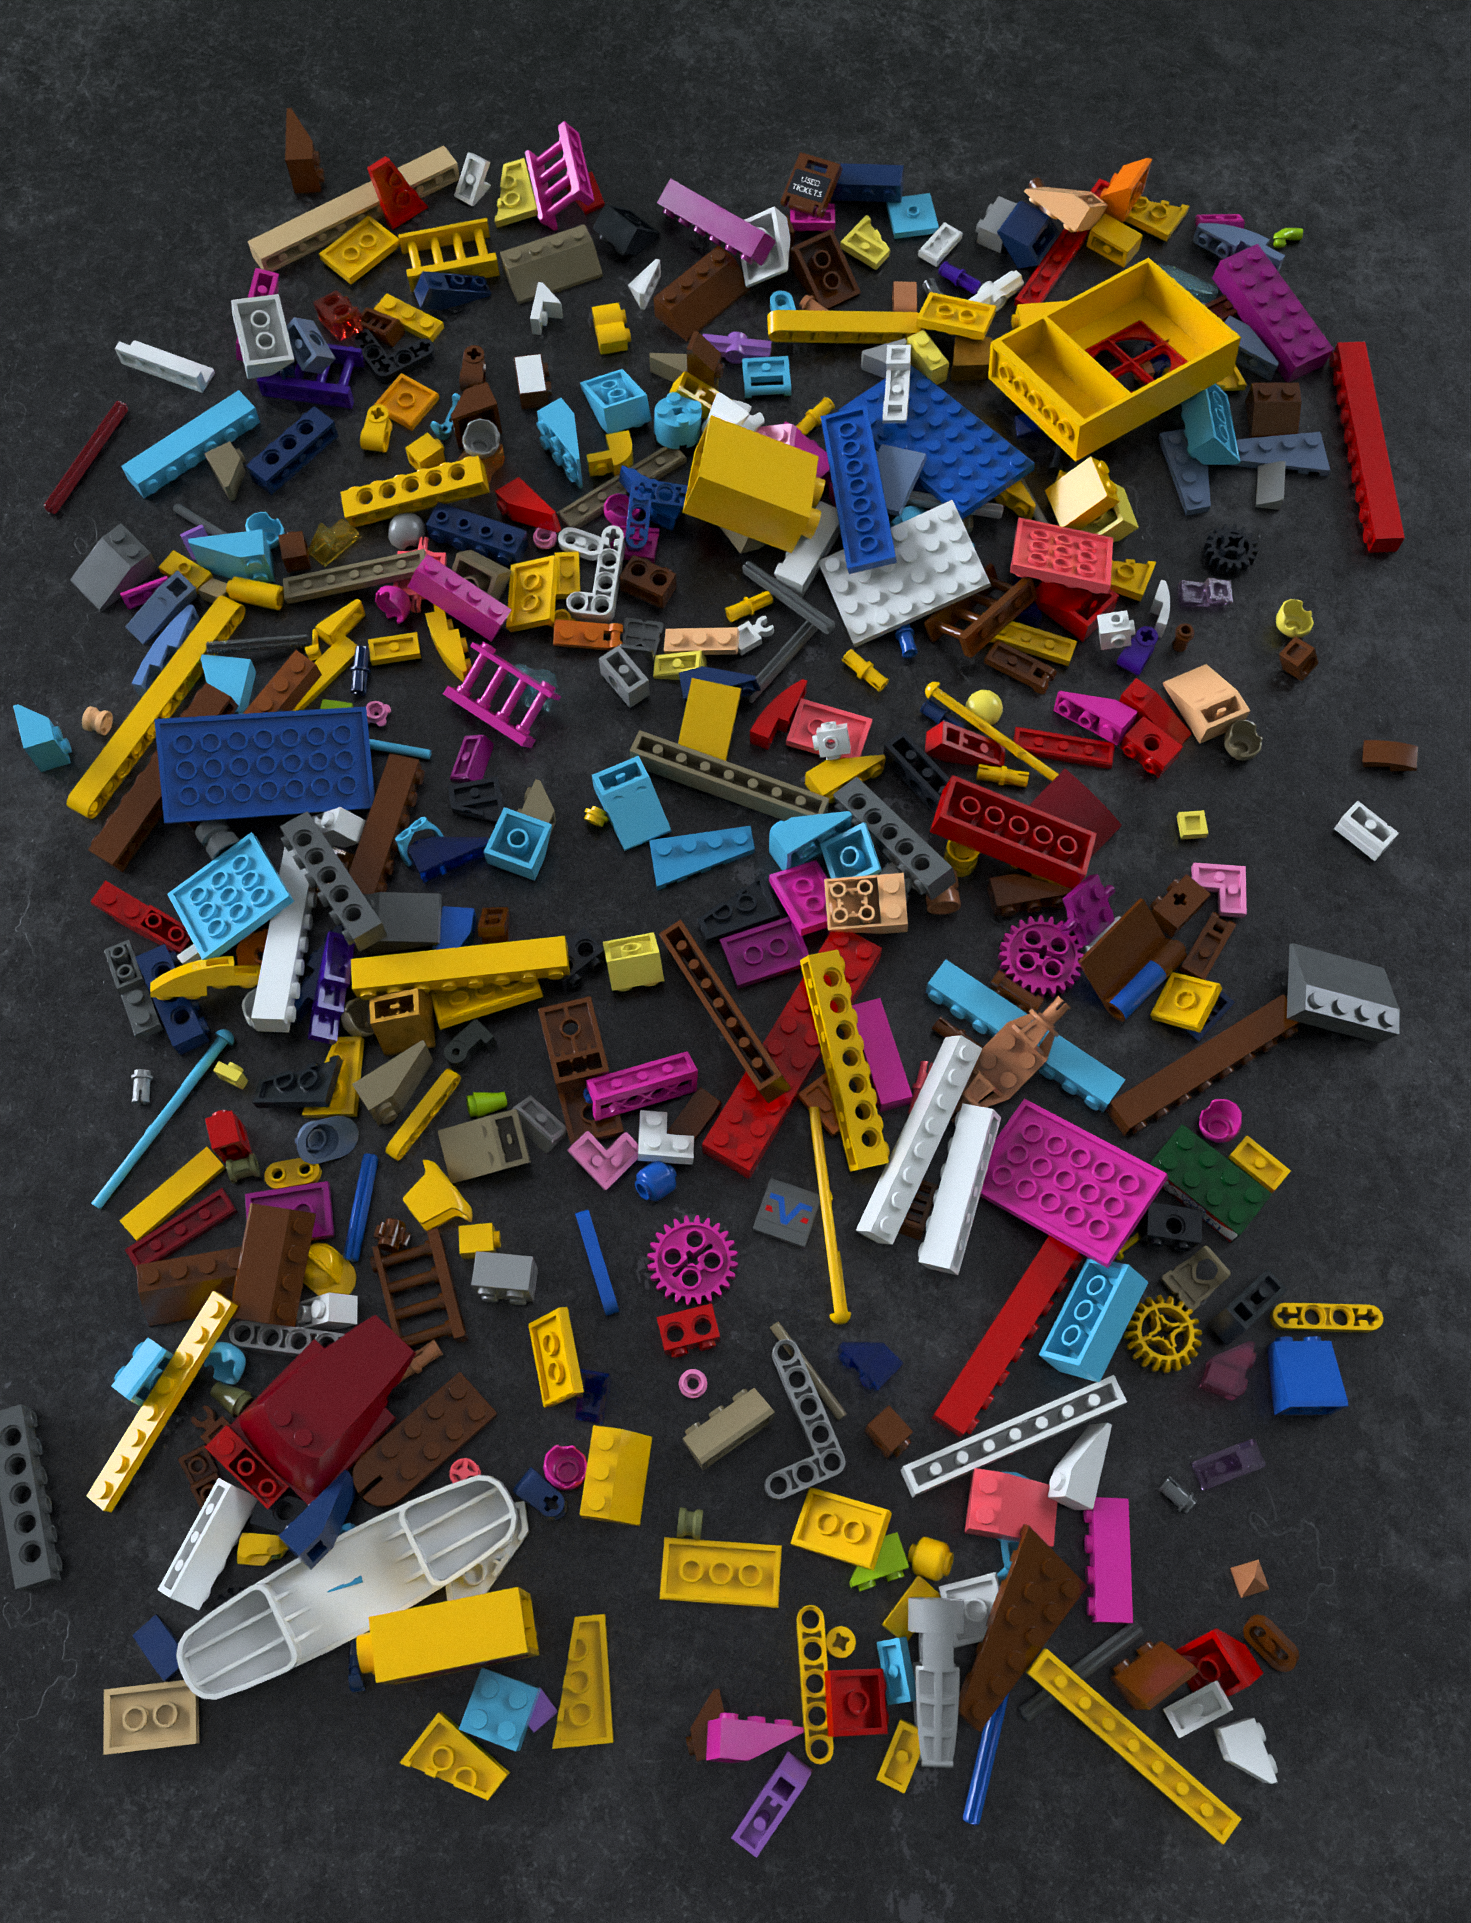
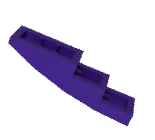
M329 931L327 935L308 1033V1039L332 1045L337 1042L339 1021L340 1016L344 1012L346 988L350 985L351 959H353L354 944L349 946L343 934Z

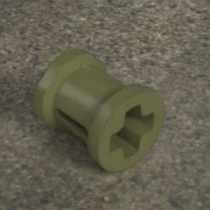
M255 1153L249 1154L247 1158L232 1161V1159L226 1160L227 1173L232 1184L237 1183L238 1179L250 1176L260 1177L259 1163Z

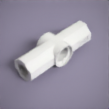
M1010 271L994 283L991 281L985 282L977 294L969 300L995 305L997 312L1003 307L1009 297L1023 289L1024 281L1018 271Z

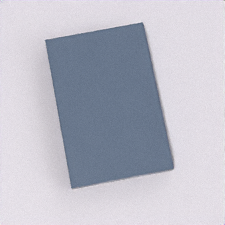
M881 444L877 453L887 511L888 514L901 516L927 460L926 453Z

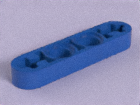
M589 1210L575 1213L605 1314L609 1316L618 1313L619 1308Z

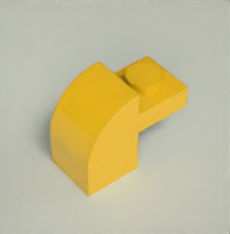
M629 430L607 434V451L586 455L590 477L602 476L613 472L615 477L620 474L622 465L627 468L633 466V448Z

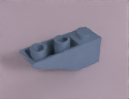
M177 570L158 587L125 628L144 645L197 598L196 587Z

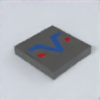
M770 1178L752 1231L805 1249L820 1206L819 1194Z

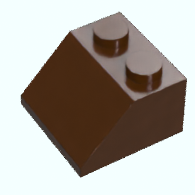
M485 382L465 389L451 414L458 448L464 447L462 441L468 423L477 419L489 420L497 426L499 434H502L498 405L488 383Z
M1252 383L1245 400L1250 438L1298 434L1302 403L1299 383Z

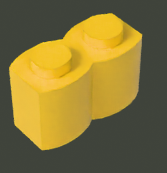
M619 302L592 307L593 323L601 355L628 350L627 343L631 342L629 328L624 327V324L627 323L625 309H620Z

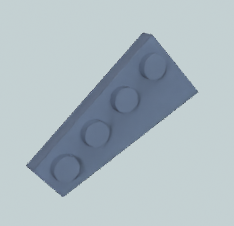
M1184 429L1160 433L1158 440L1185 515L1208 512L1211 507L1208 465H1203L1199 460L1193 459L1187 451L1188 440L1184 434Z
M1320 432L1236 439L1240 463L1231 466L1258 468L1259 465L1285 461V469L1298 470V473L1308 474L1311 471L1320 472V476H1328L1331 471Z

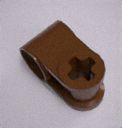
M471 345L464 350L459 377L461 391L486 381L485 356L483 349L479 346Z

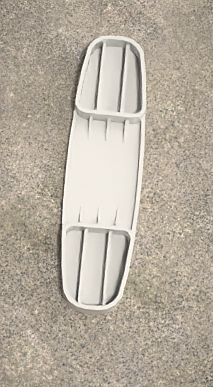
M477 1475L413 1499L339 1535L334 1547L312 1570L298 1558L210 1612L184 1633L178 1643L176 1657L185 1683L192 1693L203 1699L216 1700L288 1672L292 1668L356 1638L357 1635L369 1631L368 1617L406 1610L483 1561L511 1539L517 1527L518 1515L509 1491L496 1478L487 1475ZM362 1576V1583L327 1593V1591L339 1585L348 1584L354 1578Z

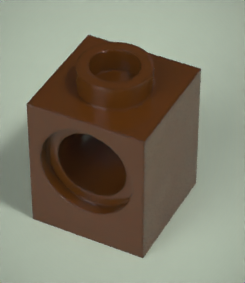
M291 531L278 535L282 560L287 573L310 569L311 563L308 546L303 531Z
M1296 636L1279 654L1282 669L1300 681H1303L1319 664L1315 648Z

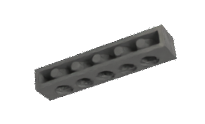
M858 777L833 794L836 802L834 806L836 812L850 811L852 814V828L863 822L866 823L874 848L877 847L886 862L889 864L893 862L897 866L896 868L899 873H904V879L909 878L913 882L912 884L919 894L923 895L925 893L933 900L956 883L953 867Z
M308 811L280 826L284 837L280 838L288 852L293 850L296 854L292 857L300 870L305 868L307 874L304 876L311 888L317 887L320 892L317 893V896L324 907L329 905L332 909L329 914L336 926L342 924L345 929L342 931V934L349 946L355 944L359 952L387 937L382 922Z
M20 1404L0 1410V1500L15 1589L27 1591L61 1580L59 1572L62 1571V1560L55 1550L54 1542H57V1531L50 1521L49 1513L52 1512V1503L50 1497L45 1492L44 1484H47V1474L40 1463L39 1456L42 1455V1445L35 1434V1427L38 1425L37 1417L31 1408ZM21 1432L20 1442L13 1446V1436ZM25 1460L26 1468L21 1474H18L17 1466L21 1461ZM30 1488L31 1497L27 1502L23 1503L21 1499L22 1494L26 1489ZM34 1517L36 1526L28 1533L26 1529L27 1522ZM39 1546L41 1555L37 1561L33 1562L31 1559L32 1551Z

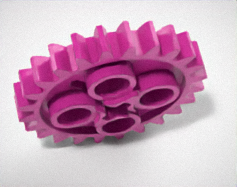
M1040 915L1038 922H1035L1032 916H1029L1027 924L1023 920H1019L1018 928L1012 925L1009 930L1010 934H1004L1003 940L1005 942H1001L999 947L1002 952L999 953L998 959L1003 960L1000 969H1008L1005 973L1006 977H1012L1014 983L1021 985L1025 990L1029 989V992L1033 995L1036 991L1044 998L1045 993L1048 992L1054 998L1056 989L1061 994H1064L1066 986L1072 988L1074 985L1073 980L1078 981L1081 975L1078 971H1082L1078 961L1084 955L1079 952L1082 951L1083 945L1075 944L1078 940L1076 935L1066 936L1061 933L1060 926L1063 925L1062 920L1055 925L1053 924V917H1050L1048 922H1044L1043 916ZM1032 938L1036 940L1038 944L1031 945L1026 941V939ZM1058 945L1063 951L1057 952L1053 950L1052 946ZM1040 954L1044 955L1043 959L1039 958ZM1020 962H1028L1032 968H1024L1020 965ZM1045 969H1053L1057 972V975H1049Z
M686 1215L683 1224H680L675 1218L672 1229L665 1224L664 1230L666 1234L656 1233L659 1243H650V1247L656 1252L648 1253L647 1255L649 1260L655 1261L647 1266L649 1271H656L651 1276V1281L660 1280L656 1286L657 1291L666 1288V1299L675 1295V1304H678L683 1298L686 1301L687 1307L690 1306L692 1300H696L698 1307L701 1306L702 1298H706L711 1304V1295L713 1293L721 1298L722 1292L720 1288H730V1284L726 1279H735V1274L730 1269L738 1268V1263L730 1260L738 1256L737 1251L729 1250L734 1246V1240L725 1241L729 1232L719 1233L720 1223L710 1227V1218H707L704 1223H700L699 1215H696L694 1222H690ZM692 1236H698L703 1242L698 1247H691L687 1241ZM708 1245L713 1246L711 1250L701 1254ZM671 1253H676L681 1259L677 1264L671 1265L666 1262V1257ZM689 1256L693 1259L698 1257V1264L696 1266L693 1263L687 1265ZM710 1257H715L720 1261V1265L714 1269L708 1268L704 1263ZM684 1268L677 1277H673L674 1272ZM690 1274L695 1275L698 1278V1282L694 1286H686L683 1283L684 1277Z

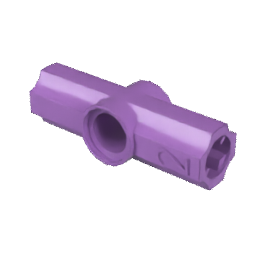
M732 332L728 336L702 335L721 353V357H725L728 362L733 364L742 363V358L771 357L772 341L749 339L742 332Z

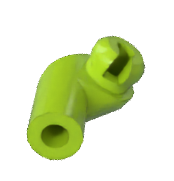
M1284 228L1273 236V246L1275 248H1283L1286 246V240H1302L1303 228Z

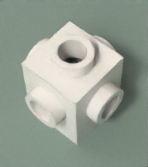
M1127 610L1097 615L1101 650L1131 646V635H1135L1134 620H1129Z
M835 721L822 723L821 727L817 728V735L812 736L814 751L819 750L820 758L826 757V760L841 758L842 754L851 752L847 723L836 725Z

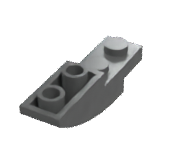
M130 940L105 949L104 951L116 988L121 994L137 1040L164 1030L158 1010L152 997H150V991L135 957L137 955Z

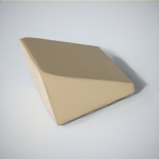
M214 578L198 589L201 599L214 603L221 595L229 598V595L226 593L227 583Z

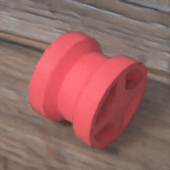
M461 1458L455 1461L450 1468L452 1483L465 1480L469 1476L481 1475L479 1466L468 1458Z

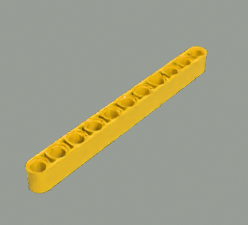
M223 595L214 601L71 791L67 799L68 808L89 819L95 818L155 739L154 719L170 718L204 673L201 655H209L206 650L207 642H223V640L226 642L245 616L246 609L243 605Z

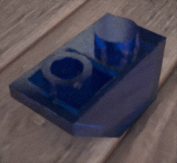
M842 1342L837 1350L840 1353L838 1356L839 1360L848 1369L853 1367L860 1374L858 1378L869 1390L874 1388L877 1392L904 1364L884 1343Z

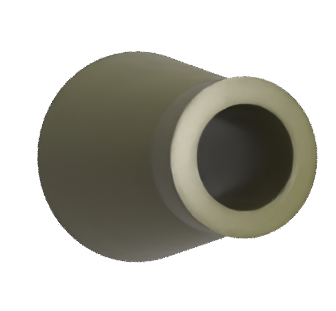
M221 1381L217 1382L210 1392V1396L216 1399L234 1418L239 1417L255 1400L251 1397L249 1391L224 1384Z

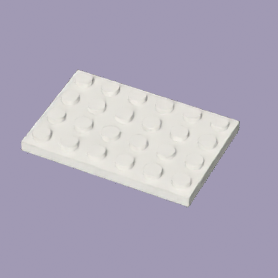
M953 500L891 527L897 563L849 574L844 549L818 561L854 647L991 587Z

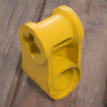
M377 404L369 408L360 436L361 449L387 452L392 422L388 418L389 412L385 406Z

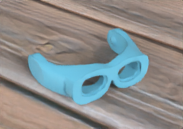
M457 393L452 395V407L445 422L440 425L436 421H432L430 424L437 438L441 440L448 439L452 434L451 427H453V423L449 421L453 410L461 398Z
M426 817L416 820L395 838L400 856L408 867L413 865L408 857L407 848L414 832L431 829L438 840L442 841L445 839L439 828L429 822Z

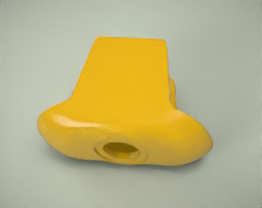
M423 1160L425 1167L424 1176L403 1197V1201L425 1231H429L455 1217H461L472 1222V1208L435 1162Z

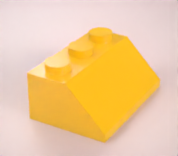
M593 1425L580 1508L581 1518L640 1526L652 1444L651 1436L624 1429Z

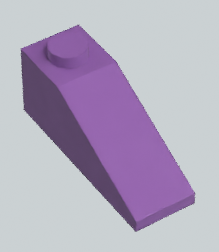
M787 1751L738 1826L732 1839L757 1858L805 1787L813 1769Z

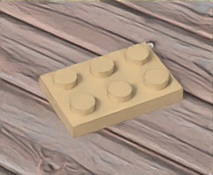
M184 1680L104 1690V1755L199 1744V1696L192 1693Z

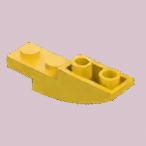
M433 604L435 612L425 613L432 640L446 666L457 678L464 682L472 668L470 658L465 659L464 655L465 652H469L466 637L461 638L459 629H454L452 618L447 619V612Z
M234 956L214 957L187 963L162 974L150 982V997H156L159 1000H169L173 997L198 999L201 996H207V986L217 989H224L234 985H240L243 988H253L258 985L261 965L234 966Z

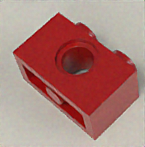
M1143 716L1124 736L1120 748L1128 757L1134 758L1142 764L1147 772L1160 778L1178 759L1183 746ZM1146 747H1151L1154 751L1148 750Z
M220 1110L213 1113L211 1117L205 1118L212 1150L225 1164L226 1160L232 1159V1161L247 1158L249 1154H252L245 1125L232 1110Z

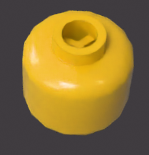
M922 1537L917 1545H911L908 1561L912 1562L914 1574L939 1581L943 1576H948L951 1571L954 1554L950 1552L947 1543L929 1537Z

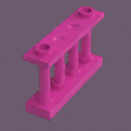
M565 121L558 125L559 141L543 154L537 157L529 150L525 152L526 165L530 173L538 210V219L544 226L547 225L554 231L558 229L555 215L572 202L581 200L587 206L594 202L579 132ZM563 150V158L545 171L544 164ZM567 167V175L549 188L547 181ZM571 184V192L553 205L551 198Z
M472 642L470 647L480 654L462 685H458L457 688L447 686L443 695L519 745L532 748L536 739L529 735L532 723L548 697L559 701L561 696L554 692L556 688L544 680L542 683L536 681L496 655L494 647L485 642L482 645ZM489 658L500 666L481 699L478 698L476 701L470 697V690ZM509 671L517 676L519 680L501 711L495 713L490 710V702ZM529 684L537 689L539 693L521 724L514 726L509 722L511 719L509 716Z

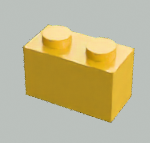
M1104 214L1090 230L1087 247L1124 268L1139 251L1143 235L1119 222L1117 219Z

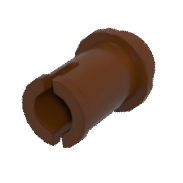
M1184 623L1176 627L1175 638L1172 642L1175 651H1185L1189 641L1193 639L1195 631L1190 624Z

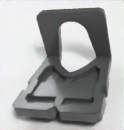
M625 618V633H623V644H620V647L628 656L631 651H638L643 653L647 660L654 661L664 624L657 621L647 620L643 622L642 619Z

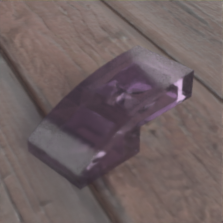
M1208 578L1204 583L1181 580L1177 585L1179 606L1215 607L1230 605L1233 602L1231 581Z

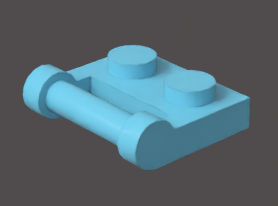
M788 356L742 358L745 398L774 394L791 396ZM783 381L782 385L751 386V383Z

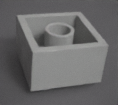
M476 1251L471 1286L478 1297H482V1301L496 1303L498 1299H508L511 1304L526 1305V1301L534 1302L538 1267L532 1256Z

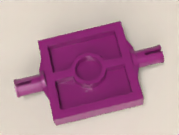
M1098 874L1089 875L1062 898L1067 910L1068 919L1066 923L1060 926L1061 933L1067 936L1071 931H1074L1079 945H1089L1115 921L1113 911L1108 902V898L1115 893V890H1113L1115 888L1112 885H1107L1104 888Z

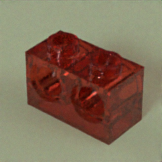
M337 290L313 302L320 322L339 342L363 330L360 322L363 318L359 309L356 306L353 307L348 297H343Z

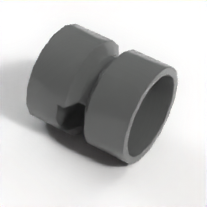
M226 820L203 821L195 831L197 839L206 848V852L212 861L240 841L237 835L231 831V827Z

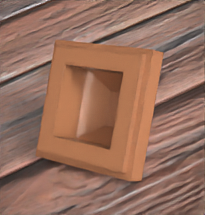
M1259 1560L1230 1568L1240 1598L1269 1590Z

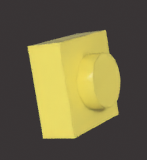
M1204 810L1178 813L1177 822L1181 840L1207 837L1208 828Z
M219 1061L213 1070L221 1080L242 1090L248 1082V1079L242 1073L244 1070L232 1062L226 1065Z

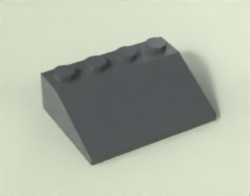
M1290 944L1287 1019L1377 1043L1399 1035L1400 1009L1384 968L1302 945Z

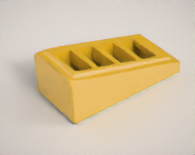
M356 599L316 625L315 628L319 638L332 646L342 635L346 636L365 616L362 602Z

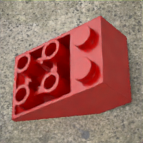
M1042 582L1035 589L1038 598L1032 604L1084 642L1098 628L1097 615L1112 613L1119 595L1109 589L1108 594H1096L1087 589L1069 588L1064 584L1055 582Z

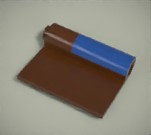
M1140 898L1080 958L1078 963L1109 1014L1116 1020L1124 1022L1184 961L1187 954L1186 947L1182 942L1176 939L1165 938L1145 900Z

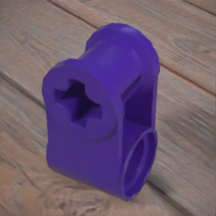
M1149 626L1141 627L1132 638L1131 646H1126L1122 651L1116 665L1139 676L1153 653L1154 646L1158 640L1157 631Z

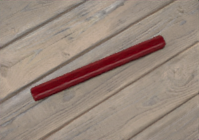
M115 402L45 502L44 508L46 511L52 514L58 512L127 413L128 408L124 402Z

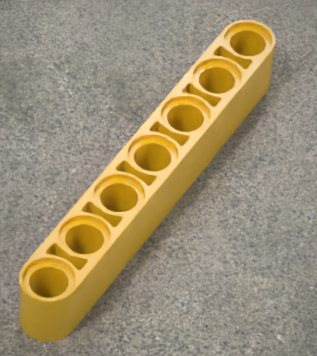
M774 310L767 315L768 337L773 342L887 344L904 338L907 341L908 337L925 330V328L916 326L918 312Z

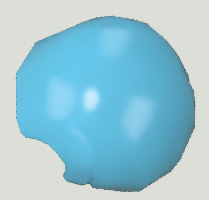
M267 512L254 513L247 518L245 524L246 531L262 529L270 549L276 548L280 544L278 535L285 534V530L278 518L276 520L270 518Z
M216 1342L205 1359L204 1367L212 1365L214 1367V1379L225 1384L235 1385L245 1370L246 1358L235 1345L228 1342Z

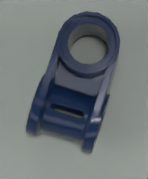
M531 1467L512 1489L518 1497L529 1506H533L549 1520H560L568 1511L567 1500ZM550 1500L559 1505L556 1511L550 1509L547 1505Z

